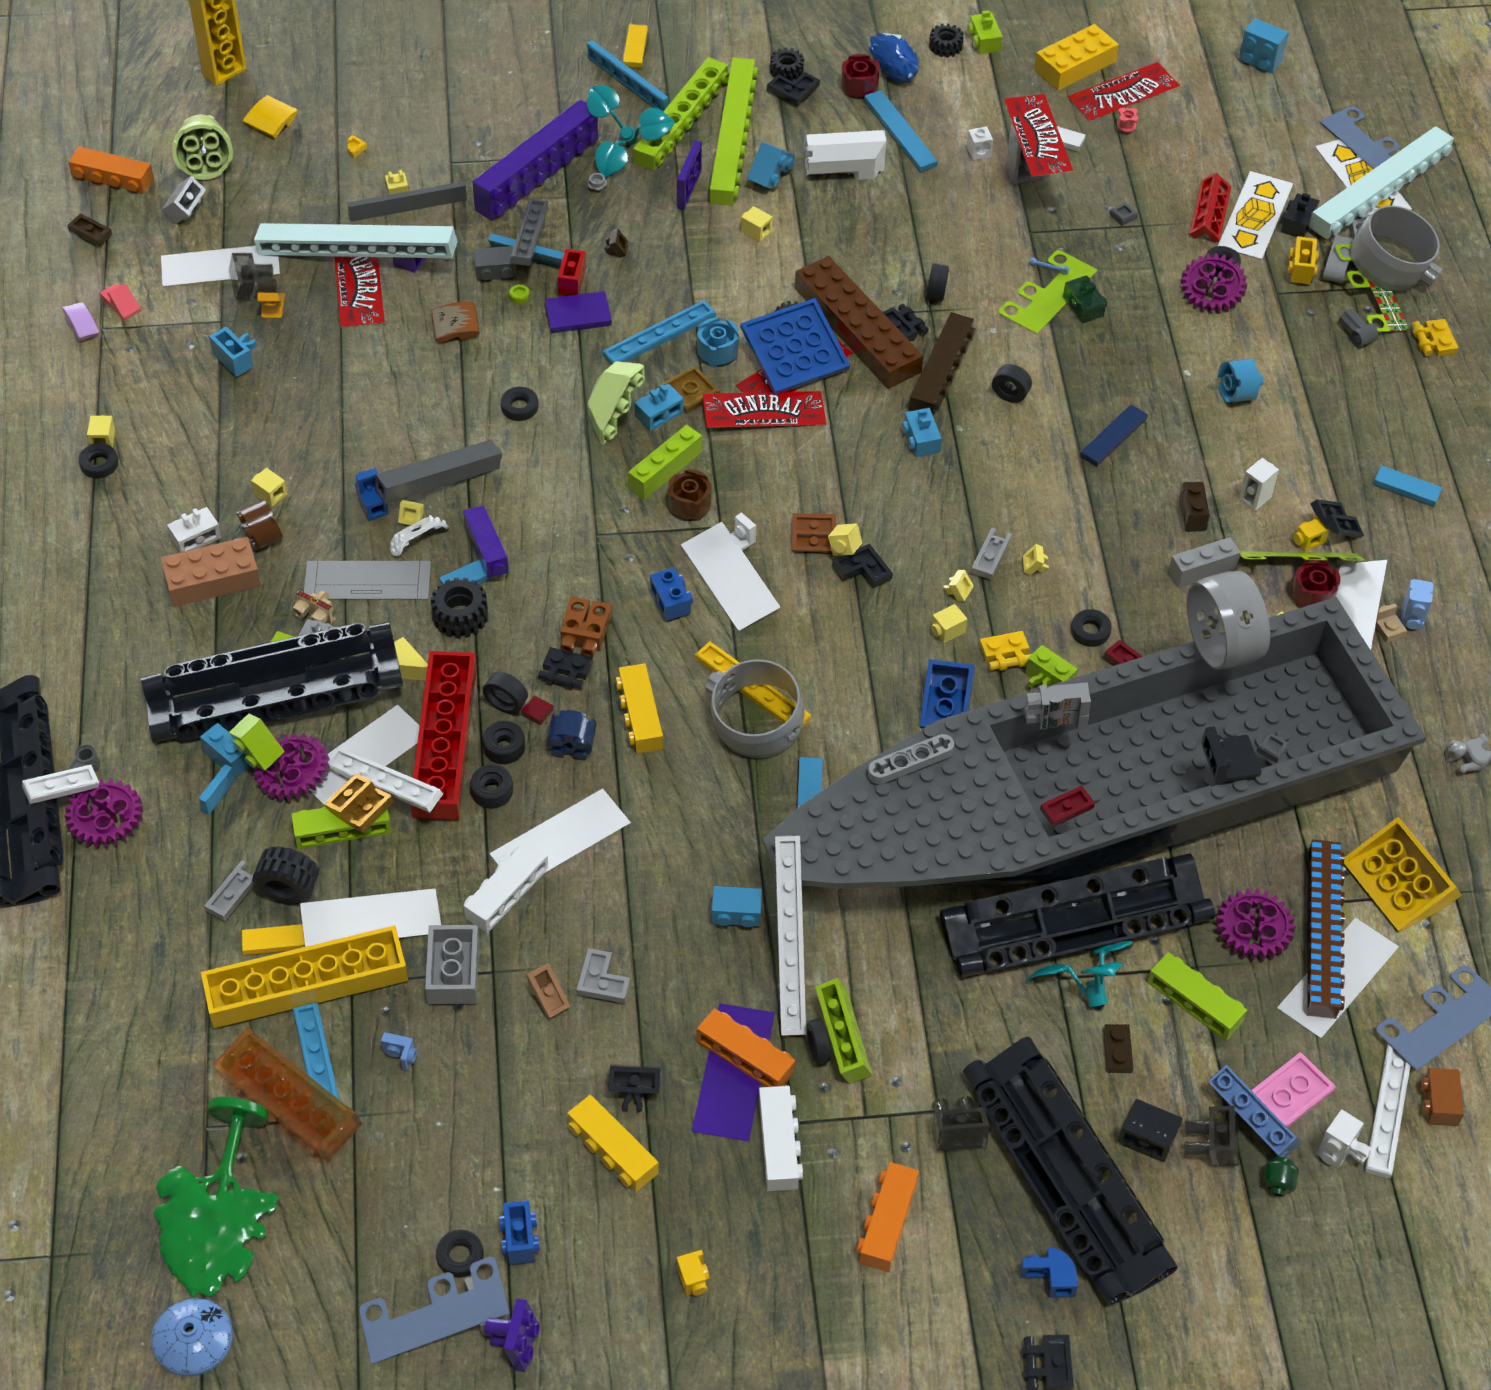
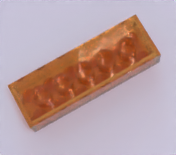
M248 1027L213 1064L222 1078L252 1102L265 1107L269 1111V1116L327 1162L362 1125V1122L352 1109Z

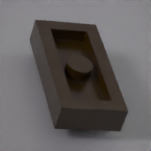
M81 213L67 225L70 232L97 246L102 245L113 235L110 228Z
M1105 1024L1104 1041L1107 1073H1132L1133 1058L1129 1024Z

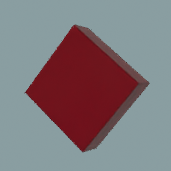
M534 695L521 710L522 716L541 725L553 711V705Z

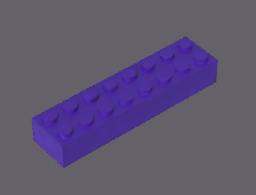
M579 99L474 179L472 183L475 211L494 221L564 165L568 164L573 158L594 144L599 139L598 118L589 112L587 103Z

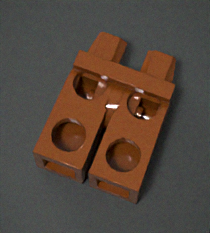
M570 596L560 630L561 650L573 652L575 647L582 648V655L594 657L596 651H601L608 625L611 624L613 618L612 604L592 601L590 607V600ZM580 604L584 609L576 608L575 605ZM602 608L606 613L597 612L596 609Z

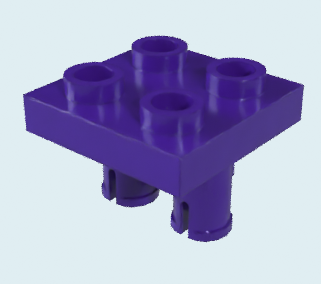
M516 1298L512 1318L510 1320L487 1318L485 1333L486 1335H491L492 1346L504 1347L515 1371L526 1372L528 1363H531L533 1359L534 1349L532 1345L534 1338H537L539 1335L540 1323L537 1321L528 1301Z

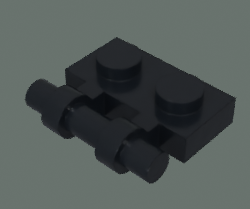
M904 304L899 305V311L892 307L883 312L909 341L917 337L918 331L923 335L929 331L925 326V322L921 318H917L914 315V311Z
M550 647L543 662V670L548 672L539 670L538 679L546 680V683L562 684L565 685V688L573 689V687L582 689L584 681L579 679H587L593 664V657Z
M1043 1335L1042 1345H1034V1337L1032 1336L1024 1337V1347L1021 1349L1022 1357L1025 1358L1026 1370L1023 1373L1024 1380L1027 1381V1389L1038 1390V1380H1045L1046 1390H1073L1074 1379L1069 1335ZM1036 1357H1043L1044 1368H1036Z

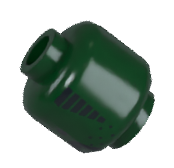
M1274 1157L1273 1160L1266 1163L1263 1184L1270 1189V1194L1285 1197L1286 1193L1296 1190L1299 1169L1291 1159Z

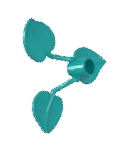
M597 85L593 86L589 91L587 99L589 112L597 118H604L610 112L621 128L620 138L622 141H617L615 144L605 141L600 144L596 151L597 168L607 178L620 171L628 161L627 151L624 147L618 145L632 146L636 144L640 130L641 137L644 140H657L668 133L675 122L662 110L649 108L640 115L639 122L641 125L636 128V131L630 126L624 127L613 112L620 105L618 94L608 86Z
M1133 941L1110 943L1093 950L1094 954L1100 953V966L1081 971V974H1094V980L1087 981L1086 987L1083 986L1069 964L1043 967L1027 978V983L1036 976L1068 972L1080 988L1081 994H1086L1089 1007L1106 1004L1108 1000L1105 991L1104 975L1114 977L1116 971L1123 964L1122 962L1104 964V956L1110 951L1122 948L1131 950Z

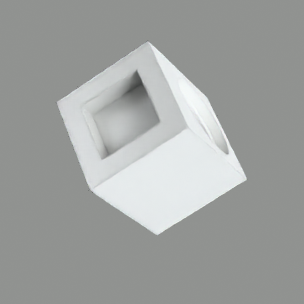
M981 127L968 130L967 149L972 160L991 157L993 138L988 128Z

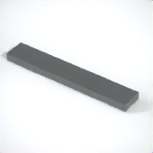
M462 181L347 202L349 219L351 222L466 201V185Z
M528 200L510 257V263L531 266L548 210V201Z

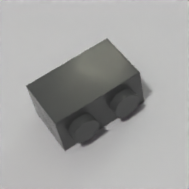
M514 246L474 249L477 281L517 278L516 264L510 263Z

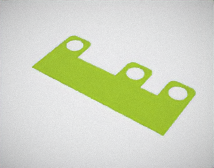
M1057 250L1048 258V261L1055 266H1067L1070 269L1069 273L1064 275L1060 272L1045 289L1032 282H1025L1018 289V293L1032 300V302L1026 308H1023L1008 301L999 309V313L1038 334L1095 274L1097 269L1061 250ZM1056 255H1064L1067 261L1059 264L1054 261V257ZM1026 286H1033L1037 292L1034 295H1027L1023 290ZM1007 306H1014L1017 308V313L1015 315H1008L1004 309Z
M1240 551V556L1244 559H1267L1264 556L1302 557L1306 560H1327L1325 557H1339L1342 560H1351L1345 558H1358L1357 561L1365 560L1356 553ZM1309 557H1317L1322 559H1309Z

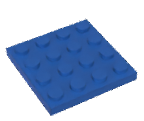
M816 298L743 322L740 325L774 395L844 372L850 368V364Z

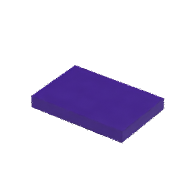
M694 141L677 178V209H685L702 172L701 141Z
M605 291L545 299L551 333L612 325Z

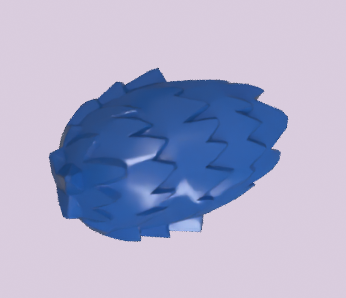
M883 33L870 37L871 46H869V51L874 61L876 59L879 62L880 72L896 83H910L918 73L919 61L916 52L913 51L907 40Z

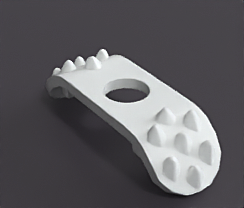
M429 515V517L423 518L393 536L390 543L391 554L399 556L403 548L409 545V540L433 527L434 529L440 527L448 529L449 526L445 520L441 522L439 517L433 518Z

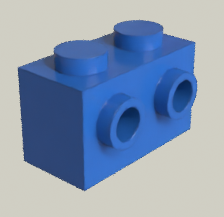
M675 567L650 574V590L666 621L691 613L692 594L690 591H686L683 576L681 574L678 575Z
M529 1200L503 1203L504 1215L499 1216L501 1232L506 1231V1239L501 1240L503 1256L508 1255L509 1265L535 1262V1252L540 1251L538 1235L533 1236L532 1228L537 1227L536 1211L530 1212Z

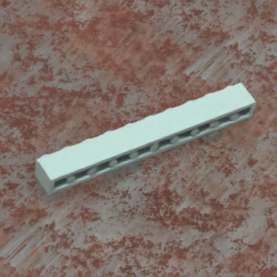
M1435 126L1313 211L1309 228L1326 239L1334 234H1338L1346 225L1349 226L1356 216L1362 217L1370 208H1375L1380 201L1387 199L1394 191L1400 190L1404 184L1411 182L1420 173H1424L1428 167L1435 165L1444 156H1448L1452 151L1454 138Z
M260 223L254 239L259 255L452 258L457 245L453 226Z

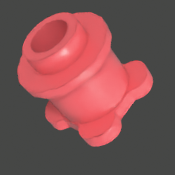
M1120 108L1118 114H1120L1117 123L1118 129L1125 133L1134 131L1136 129V122L1139 119L1136 115L1137 109Z

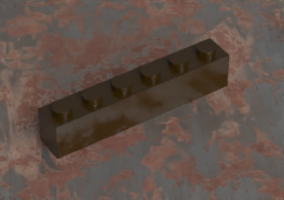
M953 312L950 313L910 396L909 411L930 408L934 416L935 411L940 410L943 401L942 397H946L949 390V382L954 381L955 369L961 366L962 354H966L968 351L969 339L973 340L976 328L973 327V318Z

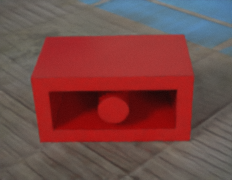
M565 249L557 277L558 295H579L586 271V251Z

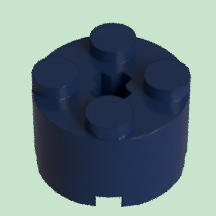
M562 710L557 716L554 713L551 716L546 741L547 746L551 749V754L555 757L571 755L578 760H586L588 754L592 752L597 726L596 721L592 717L590 721L585 718L586 714L574 710Z

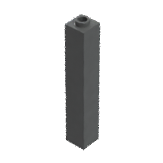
M488 440L376 474L375 491L384 504L500 469L502 452L492 440Z

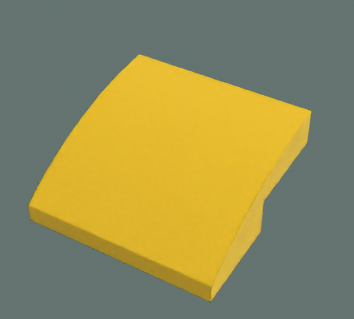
M267 95L254 105L243 119L245 125L276 139L284 126L289 127L299 111Z

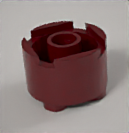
M853 54L848 57V60L842 62L841 87L847 97H864L877 91L880 73L879 62L876 59L875 61L870 59V56L867 54Z
M1309 560L1299 567L1291 589L1296 606L1302 608L1335 598L1341 581L1338 570L1336 568L1333 570L1329 567V563L1322 560Z

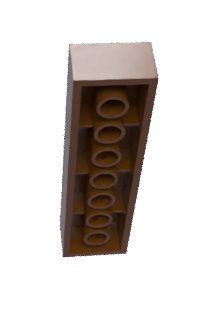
M830 256L795 271V289L806 301L816 298L833 331L887 389L922 373L923 355Z

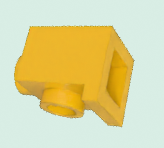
M1314 515L1312 521L1304 522L1298 526L1297 532L1293 534V540L1306 552L1325 544L1330 530L1319 520L1317 515Z
M702 1250L677 1257V1271L686 1296L692 1294L698 1296L708 1291L706 1280H709L710 1277L706 1264H703Z

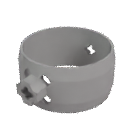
M1388 205L1376 209L1361 224L1351 245V257L1359 272L1372 283L1388 290H1408L1421 280L1430 286L1442 271V268L1434 263L1440 248L1435 230L1419 214L1404 207ZM1373 234L1385 235L1400 242L1412 253L1417 263L1407 262L1391 255L1379 245Z
M1242 571L1224 572L1205 577L1190 586L1187 593L1189 627L1200 655L1213 669H1230L1254 662L1266 655L1270 645L1269 618L1261 593L1249 575ZM1216 606L1218 608L1220 615H1217L1214 612ZM1201 610L1202 613H1199V617L1197 619V613ZM1242 611L1251 615V618L1248 619V624L1245 621H1240V617L1243 615ZM1212 620V624L1206 626V622ZM1221 625L1224 627V635L1219 632ZM1201 632L1204 634V636L1209 635L1208 639L1203 638L1201 636Z
M755 659L738 663L724 673L719 670L716 673L713 672L708 678L705 690L712 695L711 713L714 727L720 739L730 750L748 758H767L783 752L795 742L804 721V704L801 689L793 675L786 668L772 661ZM766 684L776 686L786 691L796 701L797 704L791 717L782 726L763 734L738 732L727 726L719 717L721 708L726 700L736 691L751 685Z

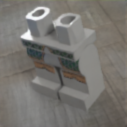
M1088 682L1054 685L1047 688V685H1040L1039 693H1027V707H1025L1027 724L1039 723L1040 730L1047 729V726L1055 728L1061 724H1077L1078 729H1086L1088 727L1091 706Z

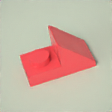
M116 283L100 292L101 299L123 320L141 311L125 283L120 286Z

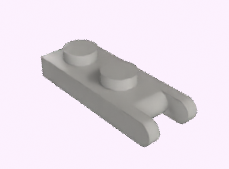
M991 528L971 569V573L992 580L1012 539V534L1010 533L1006 535L1005 539L995 536V528Z
M242 860L204 905L206 912L223 921H226L254 886V882H252L253 874L251 875L244 871L248 865L247 862Z

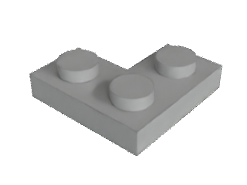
M588 948L577 987V995L625 1004L630 986V978L608 974L612 952Z

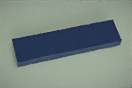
M1130 404L1080 452V457L1097 467L1147 420L1148 414Z

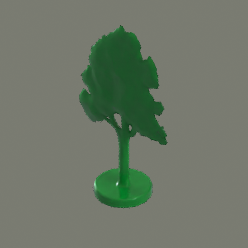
M215 1097L209 1100L208 1114L221 1122L230 1124L222 1161L213 1175L195 1177L183 1166H177L160 1178L156 1185L160 1198L170 1196V1201L156 1207L153 1212L156 1220L159 1222V1228L163 1230L159 1237L161 1244L160 1254L163 1255L164 1261L170 1268L171 1273L176 1275L179 1281L185 1285L191 1297H195L198 1293L211 1297L221 1289L222 1281L227 1274L233 1277L235 1283L246 1275L253 1259V1252L242 1246L252 1236L258 1239L266 1236L263 1223L256 1221L266 1212L271 1214L277 1208L278 1195L273 1192L265 1193L249 1188L241 1189L232 1174L241 1128L263 1126L267 1123L269 1111L265 1107L245 1099ZM220 1180L216 1194H208L206 1189L209 1184ZM229 1184H232V1191H228Z

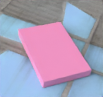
M1299 1052L1251 1091L1289 1128L1333 1093L1336 1086Z

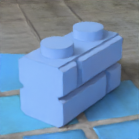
M1416 579L1411 580L1401 609V623L1405 628L1423 629L1432 604L1433 583Z

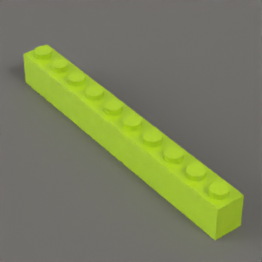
M732 57L710 186V204L733 206L734 199L739 196V186L737 184H741V172L739 171H743L744 159H741V157H745L746 145L743 144H747L748 132L745 131H749L750 119L747 118H751L752 106H750L754 103V93L752 92L756 90V80L754 79L758 78V67H755V59Z

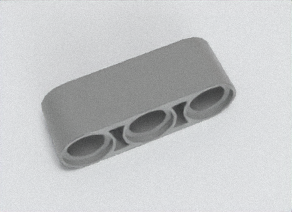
M1340 235L1335 236L1322 279L1340 284L1343 283L1349 261L1340 259L1335 246L1337 244H1352V238ZM1342 247L1340 249V253L1343 256L1351 257V251L1348 248Z

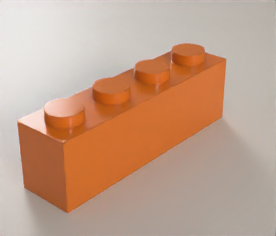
M78 147L69 160L72 177L144 194L154 179L151 163L84 147Z
M714 1008L697 1028L696 1042L765 1087L784 1086L794 1074L796 1060L789 1053L780 1051L769 1040L760 1038L747 1026L740 1025L732 1020L725 1012L721 1013Z
M889 1162L887 1171L882 1170L878 1183L882 1187L880 1193L875 1192L871 1207L875 1209L873 1215H867L864 1230H867L865 1238L860 1237L856 1253L860 1254L859 1264L890 1272L918 1183L919 1170Z

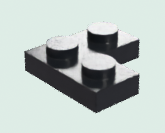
M804 72L793 82L778 74L767 84V91L798 106L820 86V79Z
M870 543L858 548L853 555H843L832 560V566L842 580L862 572L872 586L875 587L893 577L892 571Z

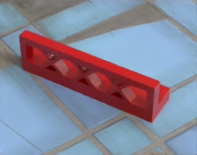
M1217 172L1201 180L1189 233L1194 239L1206 233L1215 243L1220 241L1231 192V186Z

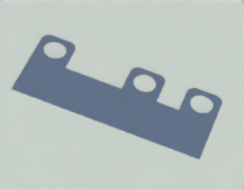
M1350 106L1320 120L1322 124L1373 169L1391 158L1389 153L1400 148V145L1391 137H1384L1374 142L1354 125V122L1365 117V114L1355 106ZM1355 110L1359 113V117L1351 118L1347 115V112ZM1386 140L1394 143V147L1387 149L1383 147L1382 142Z
M1461 966L1451 974L1452 979L1466 992L1457 1000L1439 985L1433 986L1423 994L1424 1000L1438 1013L1409 1033L1394 1018H1388L1377 1026V1032L1416 1070L1491 1017V987L1469 966ZM1463 971L1471 973L1474 977V982L1472 984L1462 983L1458 977L1459 973ZM1434 991L1441 992L1446 998L1445 1003L1441 1005L1435 1004L1430 999V994ZM1387 1024L1397 1026L1400 1031L1397 1037L1387 1036L1384 1032V1026Z
M488 1257L471 1265L470 1271L475 1289L459 1295L454 1276L451 1273L431 1278L428 1281V1289L432 1305L389 1320L386 1303L383 1298H377L362 1304L359 1311L371 1364L486 1322L487 1318L495 1319L509 1314L495 1258ZM482 1264H490L493 1268V1274L487 1280H481L477 1277V1269ZM441 1279H445L450 1283V1290L444 1296H439L434 1292L436 1282ZM371 1305H379L382 1309V1315L376 1321H369L366 1318V1310Z

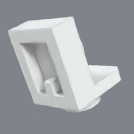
M741 512L735 517V531L731 535L742 551L756 542V525Z

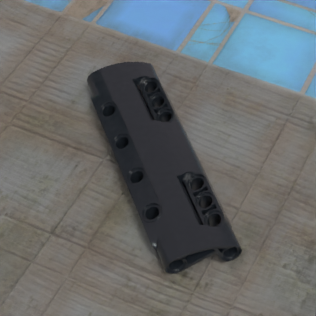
M389 621L370 625L369 630L360 623L174 664L166 668L165 676L162 673L141 677L142 689L147 701L149 731L153 743L177 737L181 740L200 738L217 723L225 730L231 731L248 714L260 718L263 723L371 699L379 691L403 686ZM369 652L368 654L309 667V665ZM233 682H234V684H232V685H227V686H223V687H219V688H214V689L205 690V691H201V692H197V693H192V694H188V695H183V696H179V697H175V698L173 697V696L180 695V694H185V693H189V692H194V691L203 690V689H207V688H211V687H216V686H220V685H225V684H229V683H233Z
M25 675L0 689V750L2 761L0 763V907L21 906L39 902L61 891L59 866L63 864V850L57 798L30 804L22 787L23 780L55 773L48 706L41 696L40 679L35 675ZM6 829H8L12 879L10 878Z
M1191 853L966 902L963 905L941 909L939 915L950 955L962 978L1213 920L1215 918V909L1210 898L1204 899L1195 859ZM1134 870L1140 874V881L1138 883L1132 878ZM1089 880L1095 884L1096 889L1093 893L1087 889ZM1043 891H1047L1050 894V901L1048 903H1045L1041 898ZM998 901H1001L1005 906L1002 914L998 913L995 908ZM1175 905V906H1172V907H1167V908H1163V909H1159V910H1154V911H1150V912H1146V913H1141V914H1137V915H1133V916H1128V917H1124V918L1117 919V918H1119V917H1123V916H1127V915H1132V914H1136V913H1140V912H1145V911H1149V910H1153V909H1158V908H1162V907H1166V906ZM1175 910L1181 914V921L1179 923L1173 918ZM1153 915L1159 921L1157 928H1154L1150 923ZM1129 921H1133L1136 925L1134 933L1128 930ZM1040 936V937H1037V938L1028 939V940H1024V941H1020V942H1015V943H1011V944H1007V945H1002V946H998V947H994V948H989V949H985V950H981V951H980V949H984V948H988V947H992V946H997V945H1001V944H1005V943H1010V942H1014V941H1019V940H1023V939H1027V938H1032V937ZM1038 942H1042L1045 947L1042 955L1036 951V944ZM1015 947H1018L1022 952L1019 960H1016L1012 955ZM992 952L996 953L999 957L997 965H992L989 961V956Z
M1024 1037L1018 1040L988 1063L976 1060L964 1068L963 1073L976 1092L977 1099L1081 1267L1090 1275L1108 1305L1124 1301L1151 1288L1178 1269V1265L1163 1244L1165 1241L1059 1075L1050 1062L1042 1056L1031 1037ZM1057 1088L1056 1096L1050 1099V1092ZM1003 1089H1004V1090L1006 1091V1093L1008 1094L1009 1098L1011 1099V1101H1012L1013 1104L1015 1105L1016 1109H1017L1018 1112L1020 1113L1021 1117L1023 1118V1120L1025 1121L1026 1125L1028 1126V1128L1030 1129V1131L1032 1132L1033 1136L1035 1137V1139H1036L1037 1141H1035L1034 1138L1032 1137V1135L1030 1134L1029 1130L1027 1129V1127H1026L1025 1124L1023 1123L1022 1119H1021L1020 1116L1018 1115L1017 1111H1016L1015 1108L1013 1107L1012 1103L1010 1102V1100H1009L1008 1097L1006 1096V1094H1005V1092L1003 1091ZM995 1092V1098L988 1102L989 1095ZM1008 1112L1006 1121L1001 1122V1116ZM1083 1129V1136L1076 1140L1075 1135L1077 1131ZM1020 1132V1140L1014 1143V1136ZM1110 1170L1109 1179L1102 1181L1103 1173ZM1081 1213H1083V1215L1085 1216L1086 1220H1087L1088 1223L1090 1224L1091 1228H1092L1093 1231L1095 1232L1096 1236L1098 1237V1239H1099L1100 1242L1102 1243L1103 1247L1105 1248V1250L1107 1251L1108 1255L1110 1256V1258L1112 1259V1261L1114 1262V1264H1115V1266H1116L1117 1268H1115L1114 1265L1112 1264V1262L1110 1261L1109 1257H1108L1107 1254L1105 1253L1104 1249L1102 1248V1246H1101L1100 1243L1098 1242L1097 1238H1096L1095 1235L1093 1234L1092 1230H1091L1090 1227L1088 1226L1087 1222L1085 1221V1219L1083 1218V1216L1081 1215ZM1133 1213H1137V1221L1133 1224H1130V1216ZM1073 1216L1074 1223L1071 1227L1067 1228L1066 1221L1069 1217ZM1087 1237V1246L1080 1249V1241ZM1100 1259L1101 1267L1094 1271L1093 1264L1096 1260Z

